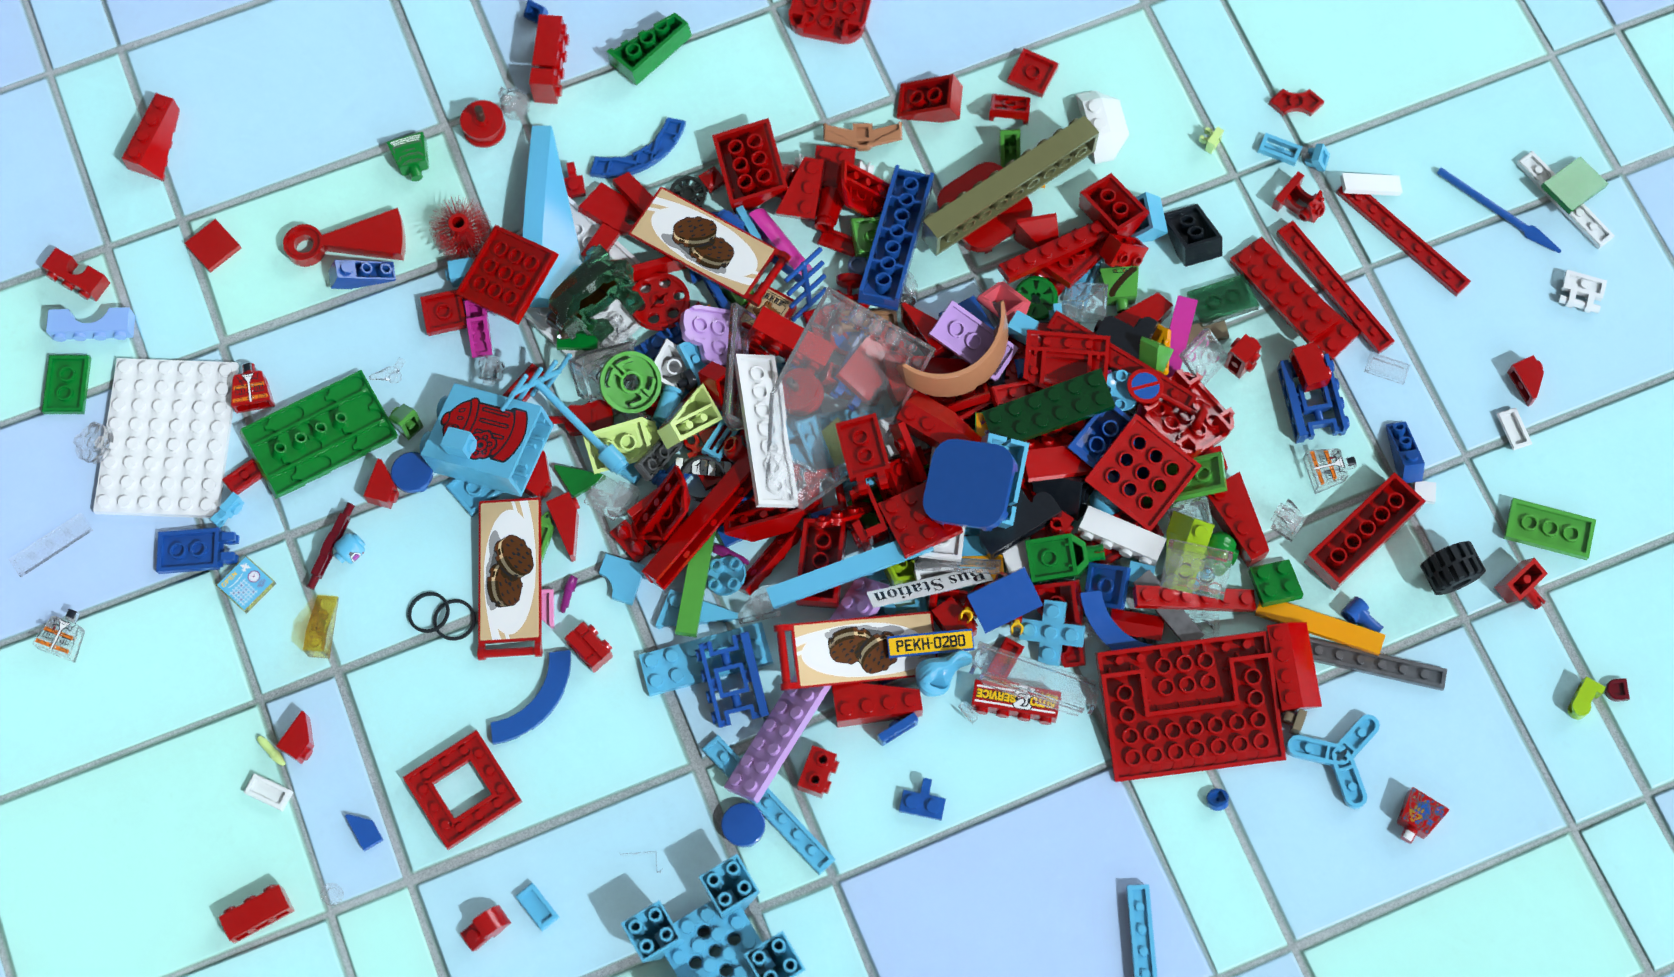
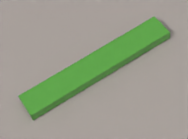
M716 531L688 562L675 630L676 635L697 637Z

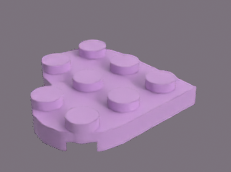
M693 305L682 312L680 317L682 339L685 342L699 346L703 363L709 364L713 361L723 367H727L733 362V357L738 354L736 311Z

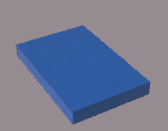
M1021 567L966 594L985 634L1043 606L1025 567Z

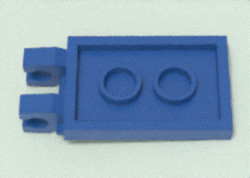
M219 527L158 532L156 572L158 574L220 570L223 564H238L239 556L235 555V552H224V544H239L240 536L236 535V532L222 531Z

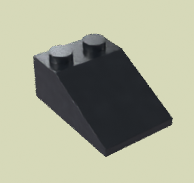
M1198 204L1164 213L1169 238L1177 256L1185 267L1222 256L1223 237Z

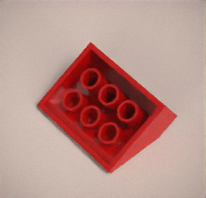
M769 118L712 135L730 205L735 214V208L743 205L746 211L754 209L788 189Z

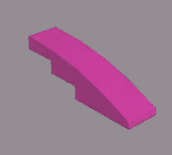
M1180 295L1177 297L1169 328L1171 330L1170 348L1174 349L1169 359V373L1165 375L1167 377L1173 376L1176 370L1181 369L1198 302L1197 299Z
M465 300L466 321L472 358L491 356L493 352L488 311Z

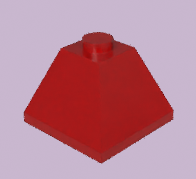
M1056 213L1016 219L1014 240L1029 250L1059 238Z

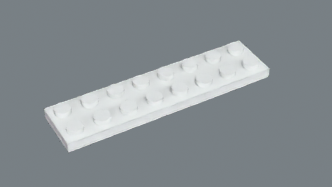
M736 354L733 358L756 507L796 508L798 506V498L775 355Z

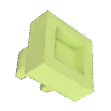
M1206 127L1204 133L1209 137L1201 135L1199 138L1200 143L1206 144L1205 151L1210 154L1213 153L1222 139L1224 130L1219 127L1214 132L1211 128Z

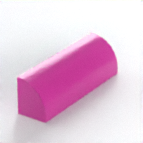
M760 208L749 213V217L759 232L761 239L769 245L790 254L792 258L786 264L795 270L805 260L798 249L765 209ZM810 264L807 265V271L809 272L812 269Z

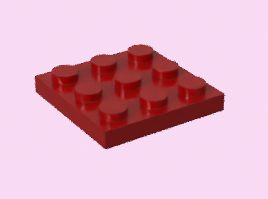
M926 482L878 503V507L905 559L963 533L961 526L936 523L926 514L923 507Z

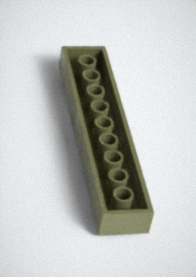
M1085 115L1079 119L1075 118L1066 128L1058 129L1049 139H1043L1032 150L1028 149L1023 152L1017 160H1011L1000 171L992 172L988 179L983 182H977L968 192L964 191L951 203L947 202L942 205L939 211L928 214L923 220V241L935 256L939 255L1094 153L1099 131Z

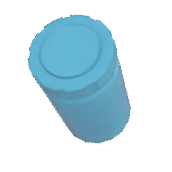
M664 386L653 415L654 421L660 424L666 421L680 404L684 394L682 390L674 386Z

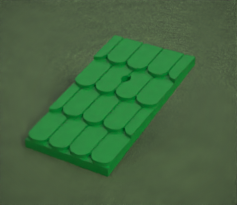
M362 370L241 428L239 432L275 499L391 443L398 436Z

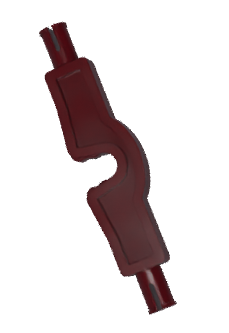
M347 502L343 513L339 514L332 530L322 545L318 559L311 571L312 575L306 585L307 588L314 590L318 580L322 579L334 555L332 551L334 544L344 535L351 520L349 517L355 505Z

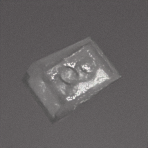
M628 341L587 351L568 360L577 395L590 403L601 398L599 374L603 365L609 358L618 353L634 351L633 343ZM633 374L627 375L623 381L624 386L637 380L636 376Z

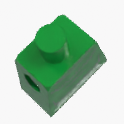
M420 132L388 141L387 145L402 176L410 175L412 181H420L423 178L421 171L429 169L428 147L424 133Z

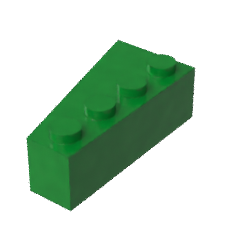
M673 13L653 24V28L639 32L638 36L630 41L625 40L621 42V46L614 50L613 48L607 50L606 53L610 64L637 86L692 37L688 22L677 13Z

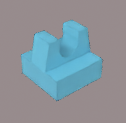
M1316 144L1315 148L1308 149V153L1312 158H1306L1305 164L1308 167L1316 168L1317 171H1325L1330 153L1324 144Z

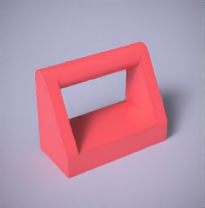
M998 282L977 297V301L998 318L999 315L992 302L1004 300L1008 322L1011 321L1017 310L1027 314L1031 304L1028 299L1005 282Z

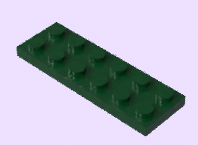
M1100 368L985 410L982 413L990 433L1007 437V441L1015 439L1024 442L1116 407Z

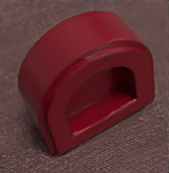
M1626 678L1613 679L1606 684L1604 691L1608 699L1615 702L1630 700Z

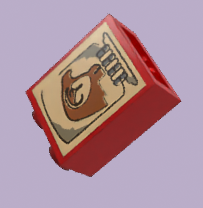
M769 287L761 299L762 303L759 307L748 302L736 320L737 329L746 336L763 306L790 320L797 310V305L793 309L789 308L794 299Z

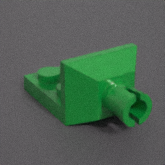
M1072 533L1025 540L1032 583L1073 577L1075 580L1087 569L1089 562L1105 560L1103 543L1086 546V542Z

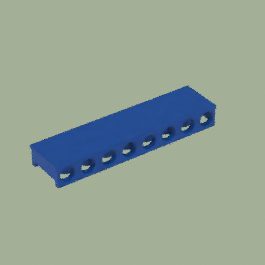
M896 165L858 297V303L898 311L934 183V173L930 172V175L904 170L899 168L900 165Z

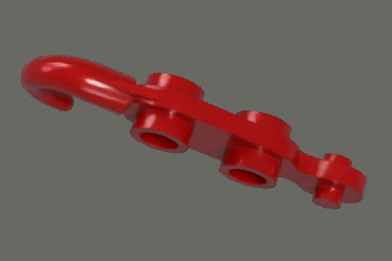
M856 502L851 506H847L845 510L830 511L827 517L819 516V518L815 519V525L824 528L829 524L840 526L845 521H858L862 515L870 513L873 507L868 502Z

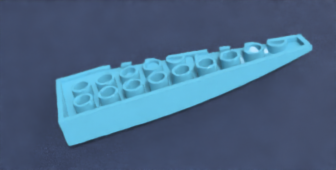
M532 126L523 237L557 252L559 256L529 307L560 308L562 303L572 295L571 291L584 280L585 273L552 126Z

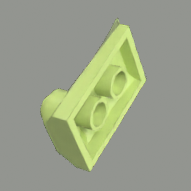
M644 417L592 431L604 445L607 444L609 446L613 444L627 458L626 461L629 464L638 462L660 439L655 421L647 420ZM583 435L594 474L609 470L598 459L600 455L598 453L599 450Z

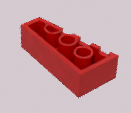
M1238 472L1226 479L1227 491L1203 496L1202 502L1222 531L1233 537L1237 544L1236 549L1239 550V556L1249 568L1266 558L1269 547L1241 473Z
M865 683L832 685L837 728L904 719L912 713H915L917 717L923 714L920 689Z

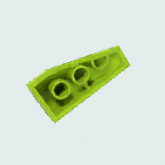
M1173 510L1166 530V586L1193 587L1209 544L1214 524Z

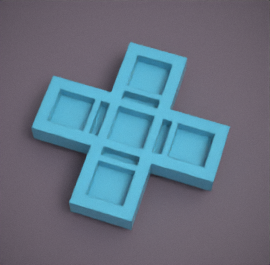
M1044 600L1042 620L1022 618L1021 624L1024 630L1022 635H1019V640L1040 642L1039 664L1060 666L1062 645L1083 647L1085 626L1065 623L1067 602Z

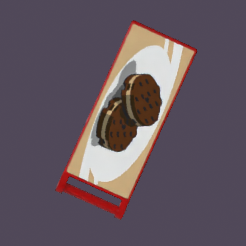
M664 187L658 189L629 231L630 237L744 298L756 307H759L762 303L761 299L785 263H789L792 258L787 252L769 245ZM774 256H777L779 258L755 295L750 294Z
M535 497L480 501L478 660L527 655L542 657L541 499ZM535 641L534 647L486 650V644Z
M931 611L774 625V632L777 633L782 677L781 691L916 677V667L921 661L928 658H938V654L889 658L888 636L935 632ZM785 631L791 632L796 682H791Z

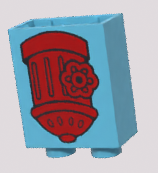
M454 383L449 395L443 396L437 405V421L432 431L425 432L421 438L419 446L420 455L434 473L522 497L554 424L542 406L513 399L506 410L501 411L500 408L508 397ZM448 426L469 431L475 437L477 447L471 454L470 459L447 454L440 443Z

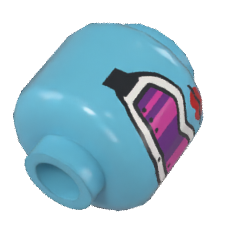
M346 533L334 544V549L336 550L334 555L341 563L346 561L352 564L364 554V546L366 544L356 533Z

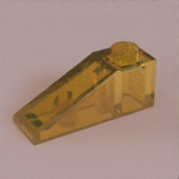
M317 595L306 629L303 651L308 657L330 659L339 597Z

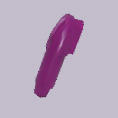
M718 544L713 546V553L721 557L734 556L745 565L749 564L748 559L730 550V548Z
M570 575L565 583L560 605L561 613H565L566 608L569 607L572 592H575L578 578Z

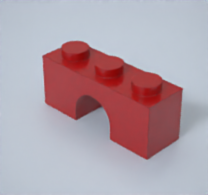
M55 248L42 265V268L46 271L45 275L54 282L57 280L62 282V285L70 291L73 289L78 291L82 298L86 300L90 298L97 302L110 284L107 277L90 266H87L81 274L73 275L74 270L78 266L77 262L71 255Z

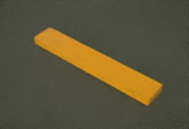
M1259 601L1255 616L1279 624L1307 622L1310 634L1377 656L1380 654L1386 636L1385 634L1287 602L1262 607Z

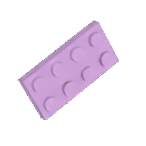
M953 300L950 301L928 334L969 365L978 361L987 352L995 339L992 328ZM1010 341L1007 342L1006 351L999 367L989 378L993 382H997L1019 349Z

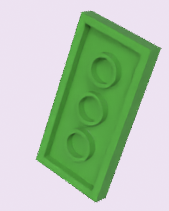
M1221 451L1193 458L1202 466L1174 502L1227 491L1224 457ZM1170 463L1166 468L1169 475L1176 474L1177 466L1174 463ZM1156 480L1154 482V489L1157 492H1161L1164 489V482ZM1148 496L1143 497V504L1145 508H1149L1152 501Z
M1513 498L1510 503L1503 539L1588 560L1596 519Z

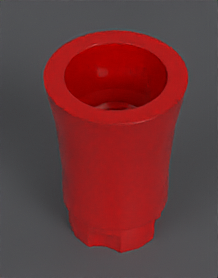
M824 187L821 190L814 226L823 233L833 231L841 210L845 205L836 187Z

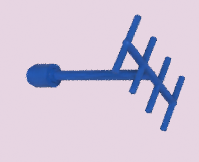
M723 209L717 214L719 218L745 231L744 221L731 211ZM818 247L808 258L801 262L795 270L786 263L781 269L788 275L784 279L786 283L791 279L797 282L786 292L788 296H791L800 286L804 288V292L789 305V308L793 309L801 300L806 298V305L791 318L793 322L828 291V288L824 287L813 298L811 297V291L826 278V275L822 274L811 285L809 283V278L825 264L821 260L809 272L807 271V265L823 251L821 247ZM774 256L771 262L776 264L779 258Z

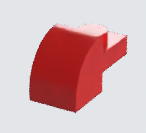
M500 905L494 906L472 920L473 923L463 930L460 935L471 951H476L490 938L496 937L511 924V921Z

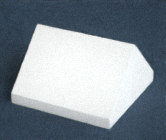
M665 339L654 359L661 374V389H664V386L667 385L678 388L676 381L681 379L680 373L687 370L676 349L677 345L668 339ZM685 387L678 388V389H680V390H682V392H684Z

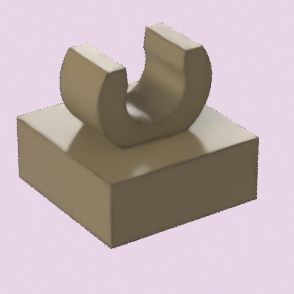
M1300 708L1296 714L1286 711L1282 723L1291 726L1290 734L1298 735L1301 732L1308 711Z

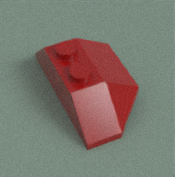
M842 160L840 163L836 184L837 191L845 206L868 218L876 216L883 210L890 184L847 160Z
M675 465L631 523L637 539L666 541L687 514L691 498L686 480L679 466Z
M797 494L798 506L796 508L756 507L750 499L745 500L725 519L724 533L727 536L755 542L791 532L805 514L804 497L802 494Z

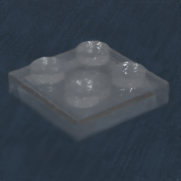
M1204 328L1179 355L1190 373L1196 375L1198 372L1203 376L1200 382L1204 386L1221 369L1228 356L1210 328Z

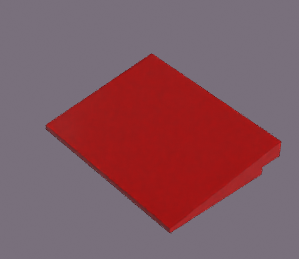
M1267 631L1095 652L1115 782L1286 760L1272 652L1269 649Z

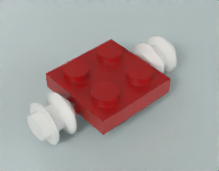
M816 145L815 158L823 159L826 162L822 186L837 188V172L842 160H847L855 165L856 149ZM801 154L799 158L795 157L794 166L797 169L803 160ZM862 160L859 161L858 167L872 175L874 174V165H871V161L867 165L863 164Z

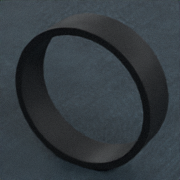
M697 455L689 458L680 469L684 476L690 464L697 460L707 459L719 466L721 479L725 475L722 465L707 455ZM690 495V498L697 502H702L705 497L699 498Z

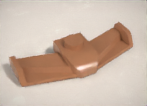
M902 122L874 130L872 123L853 124V130L830 126L824 123L823 138L824 142L854 147L856 151H869L872 147L902 140Z

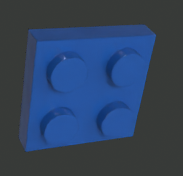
M1089 562L1084 592L1101 590L1106 608L1124 610L1131 568Z

